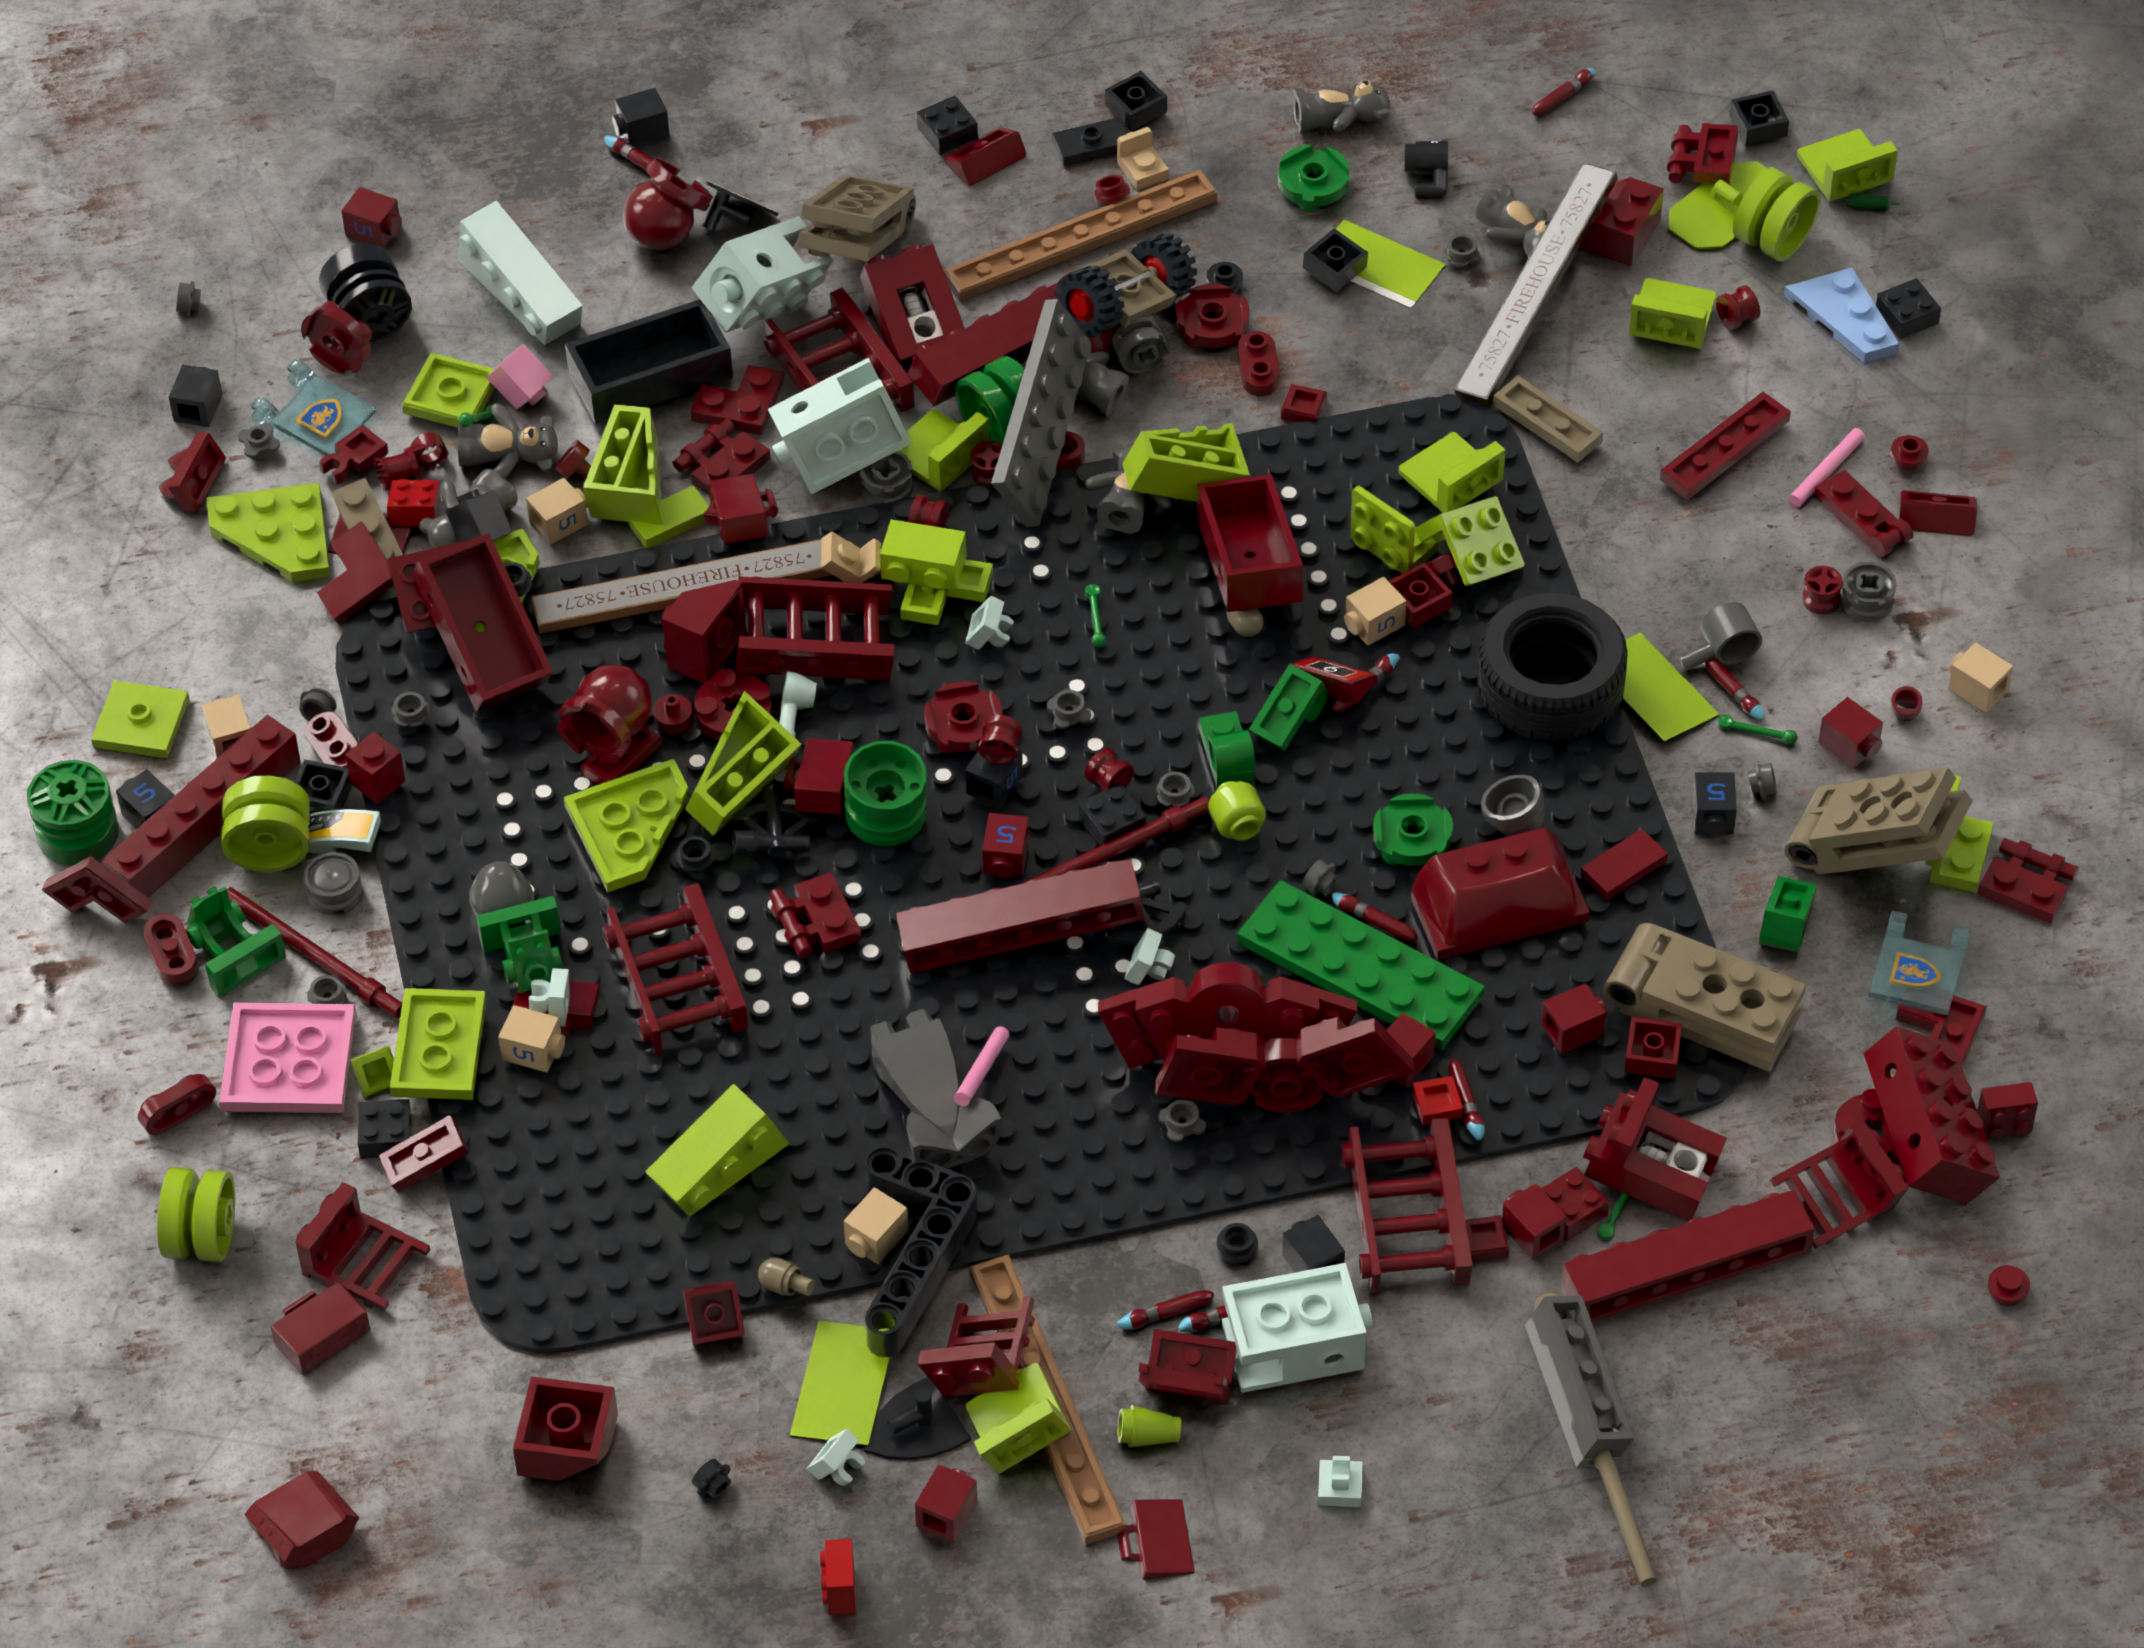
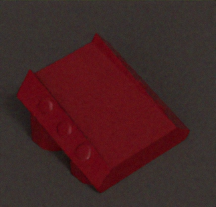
M318 1471L302 1473L255 1501L244 1514L252 1523L257 1535L266 1539L272 1546L274 1557L279 1565L286 1569L306 1568L345 1545L359 1520V1516Z

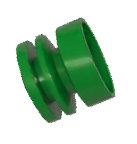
M875 741L860 747L849 757L844 768L845 820L851 832L864 842L876 846H896L909 841L922 829L926 820V766L920 755L909 746L895 741Z
M65 760L46 766L33 777L27 788V804L33 820L37 843L45 856L53 862L73 866L90 856L98 860L113 848L118 838L119 823L113 805L110 785L102 770L92 763L80 760Z

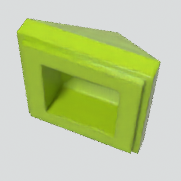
M389 1045L350 1060L364 1098L390 1088L394 1058Z

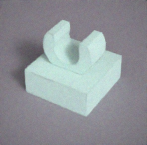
M990 596L972 614L966 644L979 650L987 641L996 647H1003L1009 641L1010 636L1001 631L1006 632L1013 625L1014 621L1006 615H1001L1004 605L1003 601Z
M1147 928L1134 948L1124 978L1125 980L1139 985L1146 974L1157 980L1164 979L1166 971L1172 967L1175 955L1168 950L1158 949L1162 934Z
M552 968L550 983L545 980L532 981V996H529V1009L541 1013L548 1011L549 1015L559 1017L560 1026H566L570 1001L569 969Z
M848 1429L834 1435L823 1446L807 1467V1470L818 1480L831 1474L837 1484L845 1486L853 1478L844 1470V1463H849L856 1470L865 1464L864 1458L859 1453L851 1451L859 1439Z
M1333 1456V1460H1320L1318 1505L1361 1507L1363 1462L1350 1461V1456Z

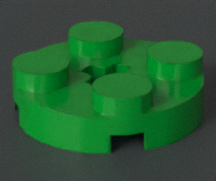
M1313 145L1299 146L1288 151L1282 157L1278 170V187L1287 199L1299 204L1302 210L1315 211L1320 206L1331 204L1348 193L1349 164L1346 158L1333 148L1325 146V151L1313 150ZM1311 173L1314 176L1320 175V177L1309 178L1307 177V174Z
M1411 793L1396 796L1389 800L1388 806L1383 808L1382 811L1379 809L1375 814L1373 824L1374 842L1376 847L1382 852L1383 860L1391 865H1425L1432 856L1445 853L1451 845L1453 834L1452 817L1445 807L1443 811L1434 804V799L1427 795ZM1416 825L1417 830L1422 832L1409 834L1405 831H1408V826Z

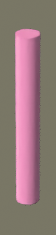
M1854 428L1789 496V501L1793 506L1800 507L1815 492V487L1824 482L1865 439L1863 431Z
M996 1027L954 1096V1100L958 1105L967 1106L1009 1038V1032L1006 1028Z

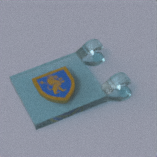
M298 359L293 360L287 367V370L291 372L288 376V381L293 386L302 389L281 411L263 397L257 398L251 404V408L255 410L252 418L256 423L260 425L269 423L274 428L324 456L336 453L334 444L360 425H364L376 413V407L318 376L304 362Z
M1892 911L1868 997L1948 1015L1971 930L1966 927L1955 926L1949 949L1903 938L1907 914Z

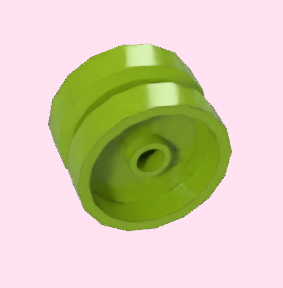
M1770 167L1764 170L1745 192L1734 218L1733 234L1735 238L1750 246L1756 247L1760 245L1762 253L1783 262L1789 259L1801 247L1815 224L1821 204L1820 193L1805 183L1797 182L1794 184L1792 176L1777 168Z
M269 775L252 776L236 782L227 789L222 806L224 824L222 826L221 844L224 855L233 864L246 870L276 872L294 867L305 859L309 850L310 833L308 823L310 821V802L308 794L300 785L286 778Z
M171 1167L167 1170L160 1192L157 1217L158 1247L163 1258L185 1260L194 1249L200 1261L222 1263L226 1259L233 1235L236 1203L235 1183L230 1171L207 1170L199 1181V1177L193 1168Z

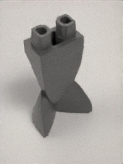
M923 1008L911 1012L906 1017L908 1029L895 1033L891 1022L886 1021L872 1025L870 1029L873 1065L880 1079L911 1110L907 1117L906 1130L912 1155L949 1169L988 1153L999 1140L1001 1117L991 1102L973 1096L967 1106H960L955 1102L954 1096L959 1089L955 1060L947 1033L940 1018L933 1020Z

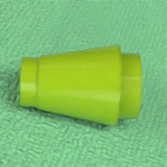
M1131 1405L1130 1409H1120L1117 1428L1119 1443H1128V1447L1131 1448L1179 1442L1181 1435L1180 1417Z

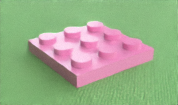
M233 1003L219 1101L221 1111L343 1113L356 1018L354 1004Z

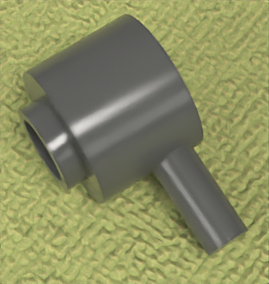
M1737 602L1721 604L1713 608L1701 623L1700 629L1708 644L1679 657V660L1685 671L1714 657L1724 665H1733L1747 660L1757 652L1762 644V635L1743 604Z

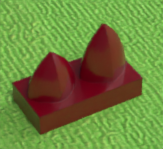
M197 432L188 448L168 459V463L176 471L173 476L159 485L160 492L169 499L177 500L185 513L198 512L227 458L209 432Z

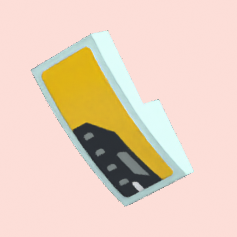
M344 809L310 814V821L308 823L310 833L308 852L325 854L336 852L337 847L371 852L381 822L379 812Z

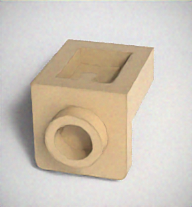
M1149 127L1130 132L1117 139V163L1137 191L1169 179V168L1153 147V133Z
M831 531L821 539V568L844 582L863 583L867 579L874 577L881 569V542L872 539L859 548Z

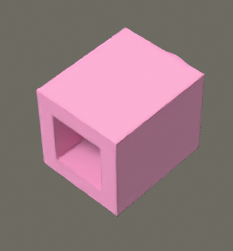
M522 344L509 354L486 378L517 410L527 401L531 406L536 404L548 392L544 385L554 376Z

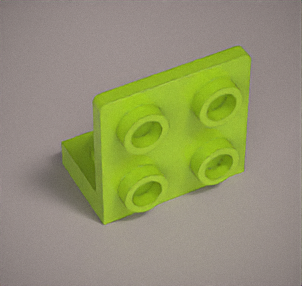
M1856 129L1799 148L1797 150V157L1827 200L1831 202L1849 196L1851 193L1855 194L1894 181L1898 150L1891 141L1873 146L1862 130Z
M1645 278L1640 295L1634 294L1631 304L1629 335L1701 349L1715 304L1716 292Z
M932 409L906 431L912 444L898 451L906 455L911 461L913 475L941 492L972 465L970 459L972 449L980 442L990 440L989 419L977 412L966 422L958 424L940 411Z
M1451 432L1401 464L1398 473L1442 513L1462 507L1504 479L1505 449L1494 441L1483 449L1475 450L1456 432Z
M1357 486L1352 490L1350 539L1358 547L1367 549L1380 558L1389 568L1396 569L1402 574L1426 562L1438 552V543L1434 538L1420 542L1415 531L1416 526L1414 522L1362 487Z
M1497 496L1439 514L1415 528L1420 542L1436 538L1437 543L1447 541L1465 586H1470L1524 567V561Z
M1955 775L1957 779L1950 792L1959 791L1961 776ZM1965 816L1944 857L1926 860L1925 865L1932 866L1930 882L1977 893L1994 822Z
M1032 1363L1017 1372L1016 1378L1020 1382L1018 1390L982 1393L966 1403V1409L980 1436L979 1439L974 1441V1444L980 1456L999 1474L1072 1431L1038 1363Z

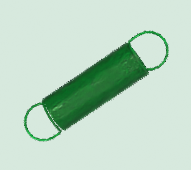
M1851 193V198H1840L1851 199L1849 207L1888 210L1890 203H1897H1888L1889 196Z

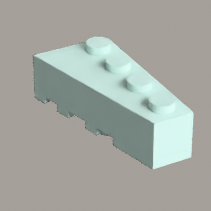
M497 200L460 221L457 260L525 326L531 335L536 336L546 345L581 324L583 305Z

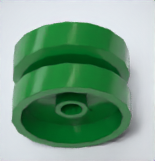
M1001 356L985 365L982 372H973L959 380L955 386V398L964 421L969 420L977 412L981 413L989 419L990 440L1003 444L1025 369L1016 360L1008 356Z

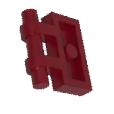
M1702 123L1701 133L1692 132L1688 125H1680L1677 133L1672 137L1671 149L1673 154L1669 156L1667 163L1670 182L1680 183L1683 175L1687 172H1694V182L1715 184L1718 180L1722 179L1730 184L1738 141V125ZM1691 150H1697V154H1688V153H1689Z
M725 418L718 425L713 423L704 431V436L696 443H689L680 450L681 455L672 463L674 468L680 473L684 472L688 467L695 469L691 473L692 484L710 495L711 480L754 474L771 460L769 448L744 431L734 439L728 437L727 435L735 430V426L730 419ZM713 447L718 450L711 458L704 455Z
M2004 838L2001 842L1999 853L2012 858L2010 862L1997 857L1993 858L1979 884L1977 894L2052 924L2067 896L2069 887L2057 882V879L2060 876L2074 881L2079 867L2065 862L2066 858L2056 853L2050 856L2032 849V844L2023 840L2017 843ZM2027 863L2045 870L2042 876L2023 867Z
M832 872L795 884V895L797 897L795 899L786 897L781 888L770 892L771 911L776 921L782 922L786 930L784 937L789 947L795 949L798 957L805 958L809 956L813 951L810 944L818 941L824 953L862 940L861 930ZM806 915L810 924L806 926L800 924L797 918Z

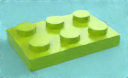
M405 988L390 1082L391 1097L473 1100L487 1002L485 991Z

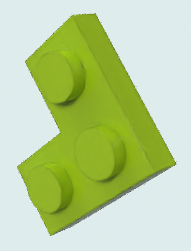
M965 560L956 591L908 583L900 609L901 619L939 625L947 596L985 602L993 576V564Z

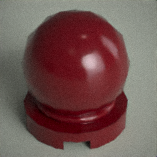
M656 157L646 168L647 173L651 176V180L638 184L628 194L623 208V222L630 238L639 246L648 250L664 251L674 248L689 236L694 224V210L706 211L710 206L709 203L713 196L696 180L692 185H689L677 176L680 172L679 168L666 160Z
M614 664L599 666L584 677L579 685L576 696L566 700L557 713L560 717L557 730L564 742L579 755L585 750L592 755L600 757L597 763L614 764L619 761L629 749L632 741L631 737L645 727L652 711V696L645 679L628 666Z

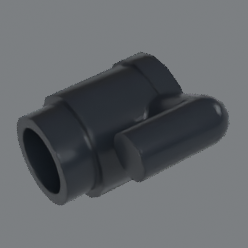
M1448 140L1405 143V172H1415V175H1433V183H1415V197H1444L1447 194Z

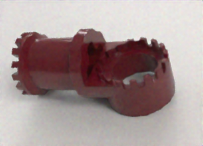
M426 432L417 436L410 447L403 449V453L383 460L380 457L373 459L374 467L378 470L376 471L377 474L381 473L378 479L382 488L386 490L391 488L392 480L409 478L416 480L421 478L420 472L429 469L433 470L436 465L440 467V463L444 464L445 460L448 459L447 455H449V452L438 433ZM434 446H437L434 451L422 455L424 450H429L428 447L434 448Z

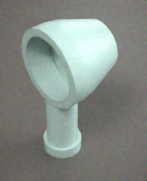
M787 671L782 693L779 723L795 737L794 728L797 710L813 707L817 683L801 674Z

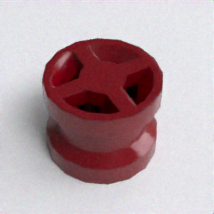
M1747 285L1738 287L1731 295L1724 293L1716 298V309L1719 318L1729 330L1740 327L1741 323L1745 320L1752 322L1760 317L1761 311L1758 299L1753 290Z
M988 440L980 442L972 449L970 454L972 475L977 484H991L1003 444Z
M919 494L911 505L908 522L945 528L949 517V503L942 500L936 503L931 502L927 496Z
M1816 566L1806 573L1802 593V602L1806 609L1816 614H1829L1838 608L1843 585L1840 573L1828 566Z
M994 715L986 718L982 727L984 737L981 738L978 746V752L981 757L994 764H1007L1014 761L1018 753L1017 742L1021 738L1022 727L1019 722L1004 715Z
M1104 748L1091 758L1086 766L1084 777L1091 784H1099L1101 791L1119 783L1126 789L1133 778L1134 768L1127 761H1119L1117 754L1113 750Z

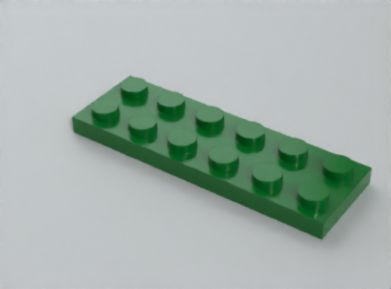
M1282 880L1276 884L1237 933L1238 944L1329 992L1357 1000L1358 1007L1390 1024L1402 1012L1436 1032L1435 1047L1440 1050L1444 1049L1484 997V985Z

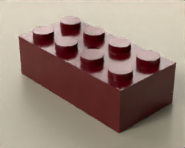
M1272 474L1197 484L1198 523L1227 612L1248 611L1255 608L1284 606L1290 603L1303 602V564Z
M489 533L418 561L412 574L476 712L547 683L553 674V670ZM476 623H482L485 627V630L483 632H478L475 629L474 625Z
M1896 1026L1863 1053L1908 1187L1967 1205L2000 1178L1994 1152L1987 1141L1983 1129V1120L1977 1112L1971 1095V1086L1965 1078L1960 1063V1055L1954 1044ZM1892 1068L1896 1069V1074L1893 1078L1890 1077ZM1920 1136V1144L1917 1148H1914V1141Z

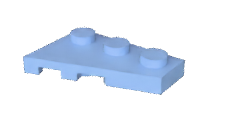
M1852 267L1785 286V298L1792 304L1798 302L1807 310V316L1815 323L1821 321L1834 332L1833 338L1863 363L1898 353L1899 343Z

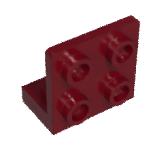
M463 541L388 559L387 568L390 580H393L407 633L437 627L412 574L416 564L421 559L462 544Z

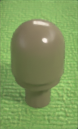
M1258 608L1248 611L1227 612L1228 621L1241 636L1253 637L1263 627V616Z
M780 1258L765 1260L758 1270V1279L761 1285L767 1290L783 1296H791L796 1291L809 1296L815 1287V1281L802 1276V1270L796 1264Z

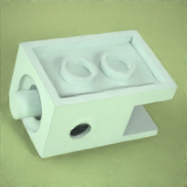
M799 216L725 242L691 287L726 333L740 327L746 330L759 320L765 318L774 319L783 311L789 309L791 312L797 311L808 302L809 298L807 295L825 280V272L834 261L830 256L805 264L792 248L798 240L799 232L807 227Z
M869 358L768 408L783 438V441L773 445L772 448L782 466L794 460L811 495L912 444Z
M1346 1263L1222 1286V1297L1228 1318L1222 1319V1326L1226 1340L1234 1341L1237 1347L1235 1372L1241 1393L1365 1369V1329L1372 1328V1316L1368 1303L1358 1305Z

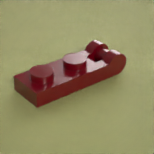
M1846 470L1837 473L1815 487L1814 497L1878 556L1883 557L1893 551V546L1897 543L1903 545L1913 539V530L1908 522L1902 519L1898 520Z

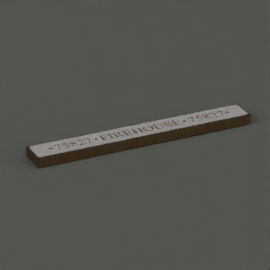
M1583 162L1454 388L1456 396L1476 401L1488 407L1491 405L1494 395L1500 389L1617 182L1616 171Z

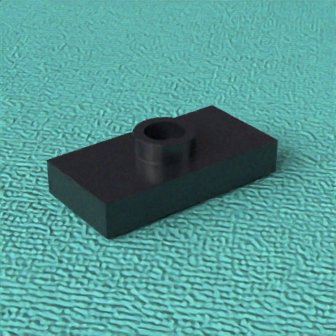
M1121 117L1054 132L1052 133V142L1062 165L1067 166L1117 154V139L1128 134Z

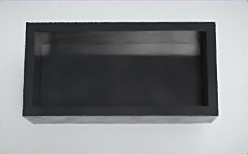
M700 299L565 343L568 374L595 424L609 420L614 404L648 407L699 390L701 385L711 386L733 378L731 348L712 313Z

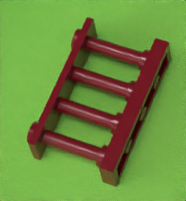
M843 287L830 292L831 309H828V314L783 333L772 318L765 320L766 336L762 338L764 348L771 358L776 357L800 392L843 371L840 370L816 380L809 370L810 368L851 351L852 353H858L862 360L869 358L890 399L893 400L901 412L915 407L913 381ZM833 327L836 330L840 329L845 335V338L802 356H799L792 347L795 343Z
M738 576V581L742 582L744 607L748 608L749 636H739L736 654V673L786 675V672L789 671L801 674L802 676L890 681L894 661V644L880 643L879 615H888L892 585ZM764 608L787 610V638L764 637ZM802 611L825 612L826 640L803 639ZM841 613L864 614V643L841 641Z
M699 883L683 887L685 903L679 905L678 910L622 926L615 908L606 909L608 925L602 927L604 939L609 950L616 949L641 1018L637 1019L641 1039L643 1042L650 1041L655 1056L663 1054L661 1033L715 1017H720L721 1020L727 1018L733 1033L748 1029L745 1001ZM684 925L685 928L692 926L694 935H691V940L632 956L627 943L628 940ZM696 955L697 958L704 957L706 965L702 966L703 970L645 987L638 972ZM708 986L709 989L716 988L718 996L714 997L715 1001L657 1018L650 1004L652 1001Z
M1448 1118L1432 1120L1430 1136H1424L1422 1141L1361 1146L1358 1127H1350L1348 1143L1342 1144V1160L1344 1169L1351 1168L1364 1249V1254H1359V1270L1361 1279H1368L1370 1294L1379 1293L1381 1273L1443 1267L1444 1271H1451L1453 1286L1470 1284L1473 1264ZM1425 1157L1426 1161L1433 1160L1434 1172H1430L1429 1177L1369 1183L1366 1181L1365 1162ZM1431 1193L1432 1197H1439L1441 1209H1436L1435 1214L1372 1219L1369 1199ZM1437 1230L1438 1234H1445L1447 1246H1442L1441 1251L1378 1256L1375 1236Z

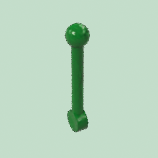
M488 406L481 413L472 415L467 412L462 413L459 416V423L463 427H469L475 421L487 419L493 422L495 418L492 415L491 406Z
M1090 584L1085 588V596L1090 600L1094 627V635L1091 641L1095 647L1100 648L1107 641L1106 636L1102 633L1098 606L1100 587L1096 584Z
M1721 715L1718 718V728L1721 731L1737 729L1782 739L1788 745L1794 744L1798 738L1797 733L1793 730L1782 732L1733 721V718L1729 715Z
M1621 1193L1607 1222L1600 1224L1598 1227L1597 1235L1599 1239L1609 1241L1613 1238L1615 1231L1613 1226L1629 1195Z

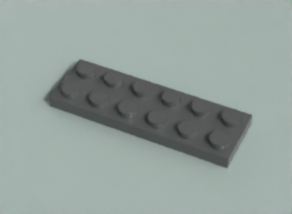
M1050 299L1044 302L991 482L1026 527L1040 525L1043 511L1047 506V497L1051 483L1056 475V466L1061 448H1063L1068 424L1074 412V403L1078 389L1082 384V376L1087 358L1091 353L1092 343L1059 299Z

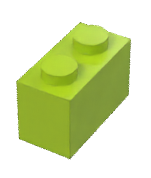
M891 520L880 551L881 579L956 591L967 557L965 531Z

